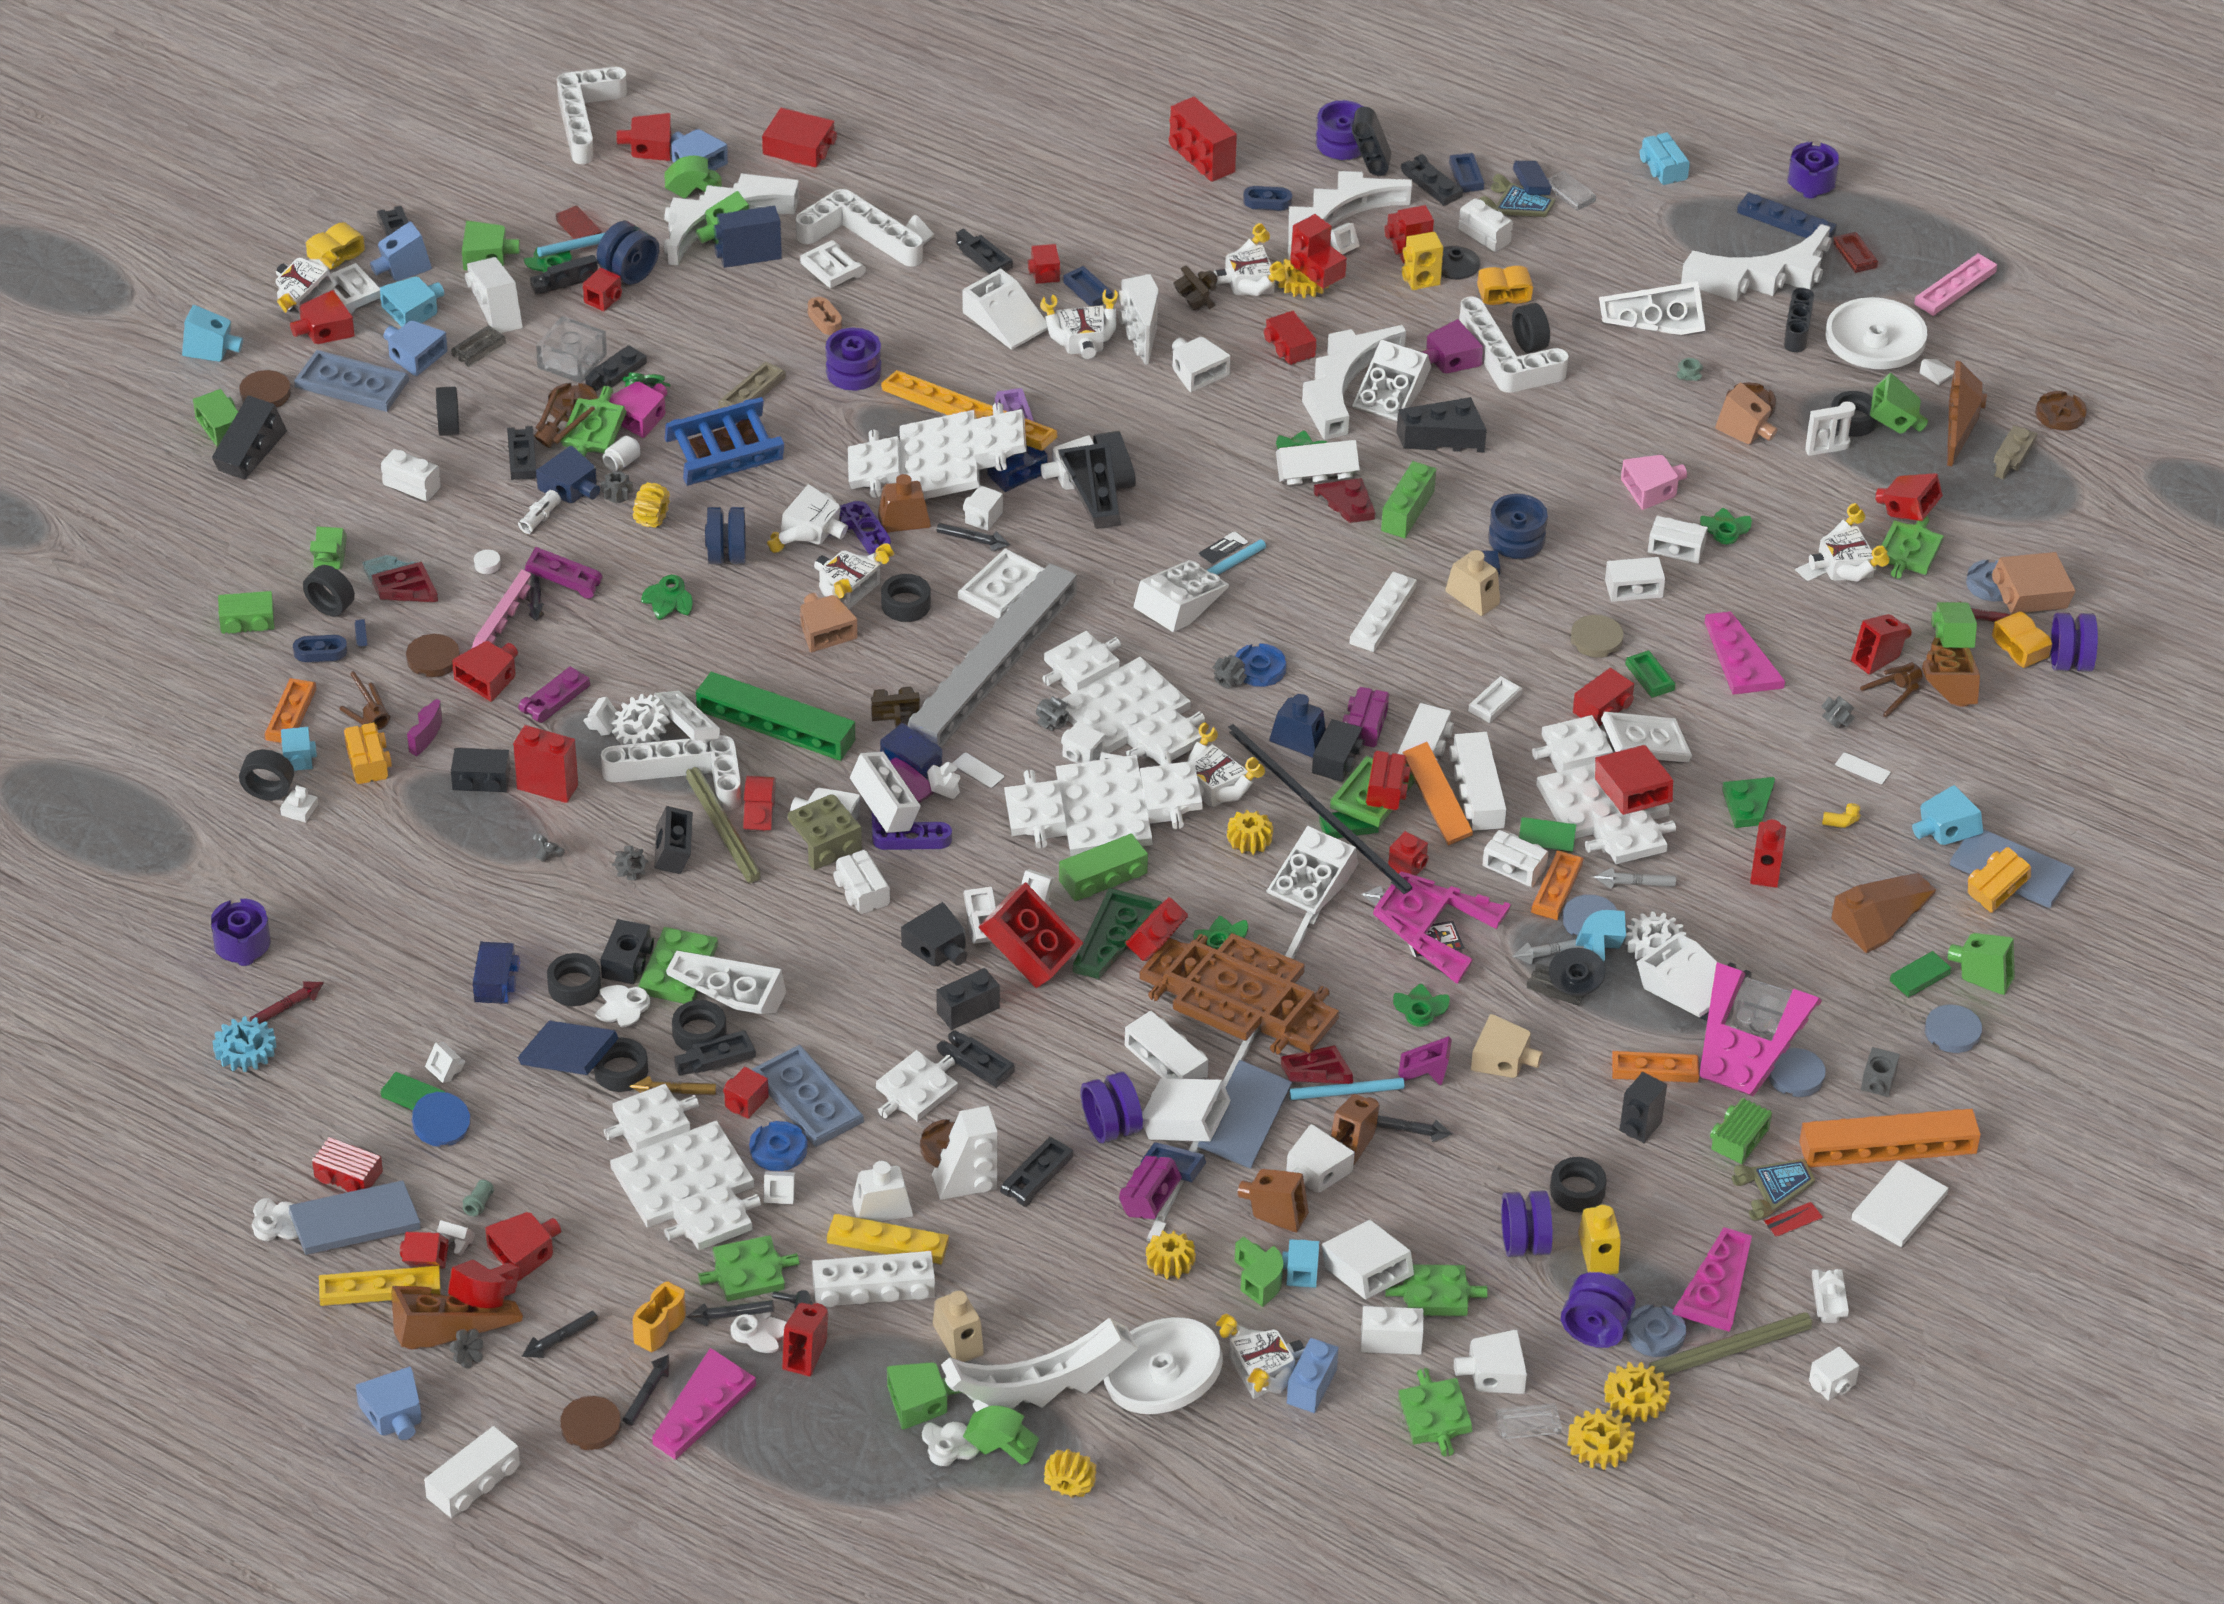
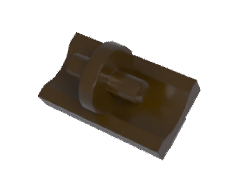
M1187 265L1182 267L1181 272L1183 276L1173 282L1180 296L1182 297L1193 290L1185 298L1194 311L1204 304L1209 310L1216 306L1209 297V290L1214 291L1216 289L1217 275L1213 271H1200L1197 277Z
M911 686L902 687L898 690V694L888 695V691L885 689L874 690L873 697H871L872 722L894 720L895 727H901V719H908L912 714L920 710L919 692L914 693Z

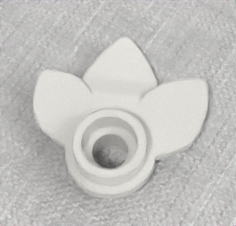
M614 985L601 988L600 993L607 1003L596 1012L595 1016L604 1022L617 1021L620 1027L633 1025L639 1020L640 1014L649 1008L650 997L644 989L639 987L628 989L623 985Z
M268 1197L259 1200L253 1209L255 1215L252 1222L254 1235L264 1241L273 1240L276 1236L284 1239L298 1238L289 1214V1205L295 1203L281 1202L275 1204Z
M771 1312L753 1315L744 1314L738 1316L732 1323L731 1335L738 1342L748 1343L755 1351L772 1353L779 1350L777 1341L784 1338L786 1322L770 1317Z
M929 1422L923 1428L922 1439L929 1445L928 1453L930 1460L936 1465L949 1466L956 1459H972L980 1450L963 1438L967 1426L961 1422H950L943 1428Z

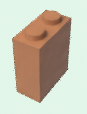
M2056 552L2000 557L1992 573L1993 581L1997 584L2002 594V599L2007 604L2011 614L2019 611L2025 613L2066 609L2076 592Z

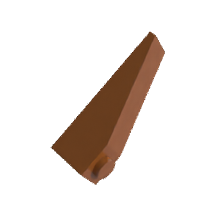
M1955 361L1949 395L1947 466H1953L1979 419L1980 409H1985L1987 394L1982 393L1983 383L1961 361Z
M1935 635L1931 644V650L1928 651L1927 659L1924 660L1922 665L1926 680L1950 704L1959 707L1978 704L1980 673L1970 648L1943 647L1940 638H1936Z
M1919 872L1857 885L1835 896L1831 919L1867 954L1887 944L1893 938L1894 933L1900 927H1904L1908 918L1914 912H1918L1935 894L1936 889Z
M392 1286L391 1290L394 1333L400 1346L407 1349L415 1350L420 1347H433L457 1340L456 1332L465 1329L467 1332L470 1329H477L479 1333L520 1322L523 1319L517 1303L511 1300L504 1299L503 1306L479 1308L465 1304L450 1294L449 1296L433 1294L429 1287Z

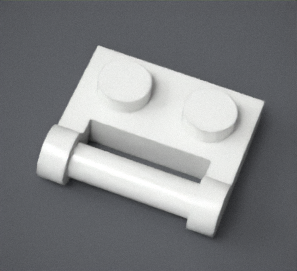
M833 240L800 255V263L829 288H833L853 277L860 278L866 271V267L863 264L855 262Z
M356 263L331 273L337 284L351 296L346 299L336 287L332 289L350 314L356 308L381 298L380 288Z
M1843 402L1838 407L1811 411L1805 446L1808 456L1849 448L1851 417L1854 416L1856 408L1853 403ZM1841 419L1839 433L1835 437L1837 420Z

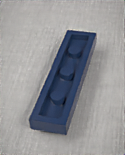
M1750 192L1746 194L1737 208V213L1804 238L1811 236L1821 224L1830 227V238L1836 232L1837 224Z

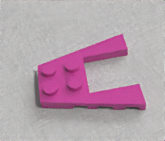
M1400 872L1399 875L1412 886L1413 890L1403 894L1391 884L1375 906L1373 915L1458 984L1470 968L1473 959L1426 935V933L1447 904L1495 929L1498 928L1508 914L1511 904L1506 902L1503 905L1489 901L1490 898L1483 895L1470 896L1460 893L1461 889L1452 886L1449 889L1434 885L1435 881Z
M1717 962L1699 1076L1707 1081L1754 1097L1775 1068L1774 1064L1782 1053L1785 1054L1791 1045V1040L1799 1029H1803L1809 1020V1015L1816 1006L1819 1007L1822 1000L1819 997L1793 989L1772 1041L1725 1025L1745 973Z

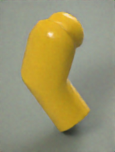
M1849 803L1846 805V812L1841 814L1824 811L1822 825L1846 828L1859 821L1861 807L1858 804Z

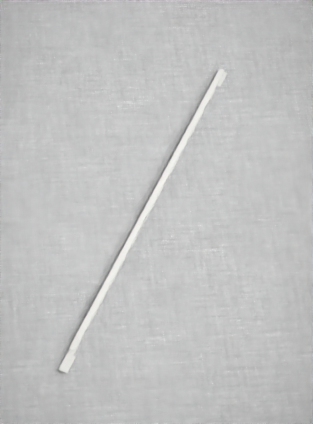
M1307 911L1285 956L1294 959L1306 935L1308 924L1315 923L1320 911L1315 915ZM1261 1024L1247 1041L1243 1040L1223 1080L1225 1087L1238 1061L1244 1060ZM1193 1141L1189 1151L1198 1153L1200 1147H1197L1199 1141ZM1180 1180L1157 1215L1147 1241L1152 1239V1235L1160 1236L1162 1230H1164L1166 1223L1163 1222L1184 1180Z

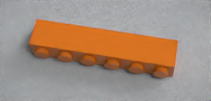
M1955 1109L1803 1122L1799 1142L1803 1157L1808 1167L1811 1168L1977 1154L1981 1134L1973 1109Z

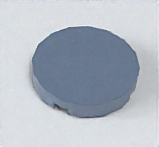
M1981 560L1969 568L1966 584L1973 595L1987 601H2003L2002 594L1992 578V573L1998 560L1995 563L1989 562V560Z
M1597 895L1577 896L1567 902L1563 910V925L1571 935L1573 933L1578 935L1585 920L1594 912L1618 910L1606 898Z
M1943 1005L1933 1009L1927 1016L1925 1034L1929 1042L1939 1045V1049L1945 1052H1967L1980 1041L1982 1023L1973 1011L1963 1006Z
M1789 1048L1785 1054H1781L1774 1064L1775 1068L1768 1076L1771 1085L1783 1094L1785 1092L1793 1093L1792 1096L1804 1097L1820 1090L1825 1079L1826 1068L1816 1054L1805 1049Z
M1654 1304L1645 1305L1637 1308L1628 1321L1626 1328L1627 1340L1634 1349L1644 1355L1666 1357L1676 1353L1683 1346L1686 1337L1685 1321L1682 1317L1673 1315V1309L1662 1305V1308L1654 1307Z

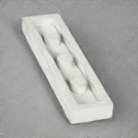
M1392 572L1351 634L1350 644L1374 652L1416 589L1417 580Z
M680 691L654 693V697L656 699L659 698L669 711L668 717L693 741L706 743L709 742V739H719L720 728Z

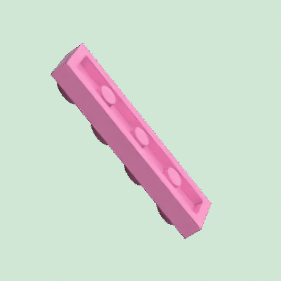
M1978 253L1917 295L1914 305L1934 316L1996 273L1997 264Z
M523 569L520 571L476 635L472 648L484 641H489L492 644L495 643V634L503 632L508 622L506 619L508 615L514 616L520 604L518 602L519 599L525 600L531 589V586L528 585L530 573Z

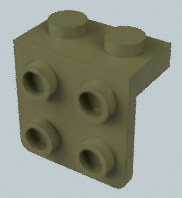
M827 795L788 813V821L808 844V862L813 870L830 865L837 861L838 858L853 855V853L862 850L861 826L835 795Z

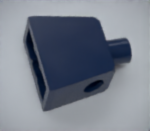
M569 446L536 470L537 489L544 493L553 490L559 494L562 501L569 504L576 502L584 495L593 500L600 493L595 466L573 446Z
M1297 694L1293 698H1288L1276 715L1269 742L1313 758V753L1326 730L1324 711L1319 707L1309 704V698L1305 694Z

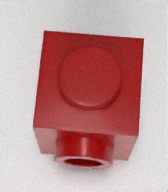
M1056 244L1031 246L1028 272L1033 274L1035 284L1060 282V260Z
M599 268L583 283L584 303L601 311L608 309L622 296L621 276L603 268Z
M1404 831L1389 848L1388 865L1398 874L1405 872L1417 876L1428 863V843Z
M744 1066L724 1086L725 1107L732 1113L749 1119L769 1098L768 1078Z
M405 1232V1239L400 1244L402 1261L412 1268L439 1266V1269H445L449 1239L440 1233Z

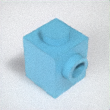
M308 727L281 729L283 756L291 762L294 771L313 769L312 758L317 757L315 741H310Z
M1289 1239V1251H1283L1282 1255L1283 1269H1288L1287 1286L1316 1288L1319 1241Z

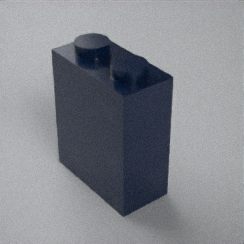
M775 205L717 214V225H714L715 239L718 240V244H714L716 258H721L724 268L782 259L781 220Z

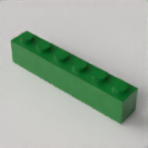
M712 671L696 690V707L704 714L839 761L843 759L856 741L855 721Z

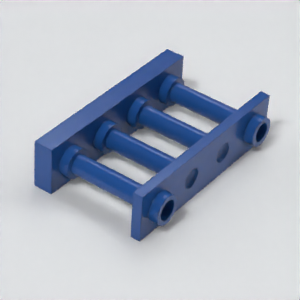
M762 397L747 399L742 403L684 419H675L666 423V443L678 440L687 460L684 463L683 479L687 486L783 459L784 442L781 436L769 438L759 418L763 414L764 400ZM743 419H749L760 442L745 445L736 423ZM726 427L736 449L721 452L711 430ZM701 433L711 456L699 459L696 457L688 437Z

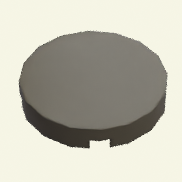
M1604 615L1583 616L1575 621L1571 627V643L1577 647V651L1581 654L1598 658L1607 657L1608 653L1618 652L1623 645V629L1614 619Z

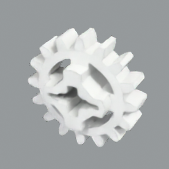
M640 694L639 700L631 697L629 705L621 704L622 712H615L618 719L611 723L615 727L612 733L621 745L648 743L652 740L660 741L659 733H666L667 730L663 726L670 723V720L666 717L669 715V711L659 698L656 699L651 694L646 698L644 694Z
M1651 912L1650 917L1642 913L1640 914V920L1632 918L1631 925L1626 926L1624 943L1628 945L1627 951L1629 953L1635 952V959L1637 960L1649 954L1675 934L1680 933L1686 936V932H1682V924L1675 925L1676 918L1666 919L1665 913L1660 917H1656L1655 912Z

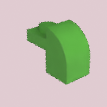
M690 155L682 157L665 171V188L684 199L696 187L703 191H706L707 185L722 187L721 176L716 171L708 169V159L702 156Z
M317 527L316 540L311 541L310 552L314 556L313 568L320 565H328L335 569H342L347 538L343 528Z
M1243 1236L1235 1243L1234 1261L1245 1269L1241 1272L1240 1291L1263 1307L1281 1289L1283 1258L1275 1246H1272L1265 1252L1258 1244L1252 1243Z
M988 1406L975 1412L963 1435V1438L986 1455L1000 1447L1021 1465L1030 1461L1039 1440L1035 1434L1021 1424L1024 1418L1022 1414L1003 1406Z

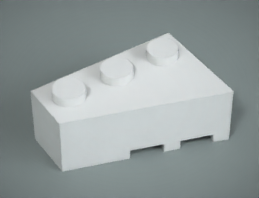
M494 257L468 263V273H465L467 286L472 288L493 334L523 328L515 281L498 259Z
M989 1106L960 1111L950 1132L948 1147L943 1149L940 1155L942 1160L939 1167L934 1168L932 1173L940 1200L997 1189V1129Z

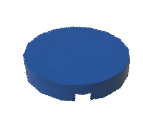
M1259 643V646L1252 647V644L1238 650L1235 655L1245 664L1244 674L1247 677L1243 682L1246 684L1266 687L1276 684L1286 674L1285 656L1282 651L1274 646Z
M446 1092L426 1094L417 1101L413 1108V1130L423 1142L437 1147L447 1144L448 1146L455 1145L464 1138L469 1129L470 1113L466 1104L457 1096Z
M786 1121L769 1122L768 1126L758 1127L751 1135L749 1143L752 1160L759 1167L769 1171H785L796 1167L806 1157L808 1148L807 1138L802 1133V1130L797 1125Z

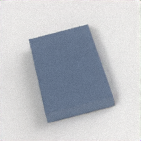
M316 350L294 380L295 388L387 412L408 383L409 375Z
M1984 829L1982 834L1964 839L1952 856L1950 866L1971 874L1976 869L1982 870L1994 852H2001L2006 847H2009L2018 857L2024 859L2031 866V878L2015 894L2048 908L2052 907L2073 876L2075 869Z
M801 1045L752 1069L756 1073L768 1078V1091L771 1098L793 1123L802 1130V1133L806 1135L815 1147L864 1122V1115Z
M1239 1060L1225 1087L1231 1101L1211 1141H1199L1197 1147L1251 1169L1292 1082Z
M403 1180L289 1205V1214L305 1255L420 1229V1220Z

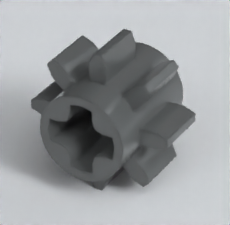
M610 472L608 475H605V481L600 482L604 499H608L612 503H622L629 499L628 493H633V482L629 481V475H625L623 472Z
M1233 655L1225 656L1223 659L1219 657L1212 667L1216 670L1214 672V679L1225 688L1235 687L1236 684L1240 686L1247 677L1244 674V662Z
M1054 696L1051 699H1043L1036 709V715L1040 717L1037 723L1051 731L1055 728H1062L1069 719V712L1065 710L1068 704Z
M1838 696L1835 700L1828 697L1821 706L1826 710L1822 717L1837 729L1841 724L1848 727L1855 719L1850 714L1854 707L1841 696Z
M625 846L624 852H615L617 857L612 866L617 869L618 877L627 876L628 880H636V874L645 875L644 868L649 861L642 855L643 849L634 850L633 846Z

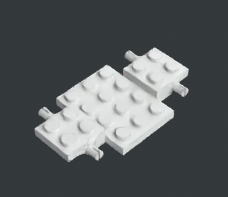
M995 403L992 406L993 415L977 419L974 410L901 425L900 442L898 436L879 440V431L873 430L872 432L871 430L868 433V443L848 447L851 489L870 487V495L876 498V493L878 497L881 496L883 486L896 483L897 476L907 474L912 478V481H919L921 483L924 499L980 488V469L995 466L997 470L1002 471V465L1003 470H1005L1007 467L1006 458L1014 454L1026 452L1025 417L1023 411L1020 409L1003 413V404L997 403V408Z
M1085 631L1044 653V661L1053 668V671L1042 677L1043 682L1049 686L1060 680L1061 684L1072 693L1061 699L1068 704L1065 709L1069 712L1068 721L1072 725L1081 722L1105 734V753H1111L1128 743L1133 749L1126 752L1127 756L1137 755V758L1142 756L1144 759L1151 757L1161 765L1160 752H1164V758L1166 759L1165 751H1169L1172 761L1192 750L1197 741L1200 742L1202 736L1195 726L1205 722L1203 713L1197 712L1189 718L1182 716V713L1190 709L1191 701L1141 657L1119 668V659L1111 653V651L1121 647V643L1116 637L1106 643H1101Z
M1590 715L1542 727L1541 735L1547 746L1533 748V757L1537 760L1550 756L1557 773L1537 777L1536 785L1556 821L1576 824L1575 839L1594 835L1595 840L1585 842L1587 852L1590 853L1602 849L1604 853L1611 855L1615 864L1666 852L1667 843L1662 834L1675 832V823L1671 820L1658 824L1654 819L1669 816V806L1663 804L1622 815L1595 780V757L1613 753V750L1608 743L1611 740L1607 731L1604 732L1599 728L1593 716Z
M1162 751L1159 753L1161 765L1140 768V771L1137 755L1056 766L1057 780L1036 783L1035 771L1030 770L1031 778H1029L1028 770H1026L1023 774L1025 778L1024 785L1004 787L1012 836L1034 835L1037 848H1041L1040 840L1044 848L1047 846L1046 838L1067 836L1071 856L1130 833L1134 835L1141 846L1153 845L1150 824L1172 821V827L1177 829L1178 820L1180 829L1184 826L1182 814L1188 811L1203 809L1194 761L1172 763L1170 752L1165 751V759L1164 752Z
M666 1084L612 1103L613 1112L619 1120V1124L605 1128L603 1130L604 1135L608 1141L624 1135L634 1152L610 1160L611 1169L647 1228L674 1218L678 1225L664 1229L668 1241L685 1235L686 1238L693 1241L698 1251L752 1230V1222L745 1211L761 1206L760 1199L755 1194L741 1200L735 1194L753 1188L754 1179L717 1120L690 1130V1122L684 1112L699 1107L695 1095L679 1101L673 1097Z

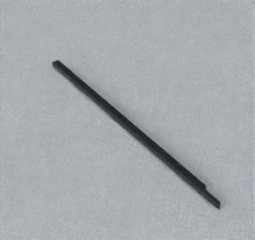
M1234 724L1228 726L1232 730L1229 733L1241 745L1250 751L1348 842L1356 847L1359 852L1391 880V883L1403 894L1413 890L1412 886L1240 729Z

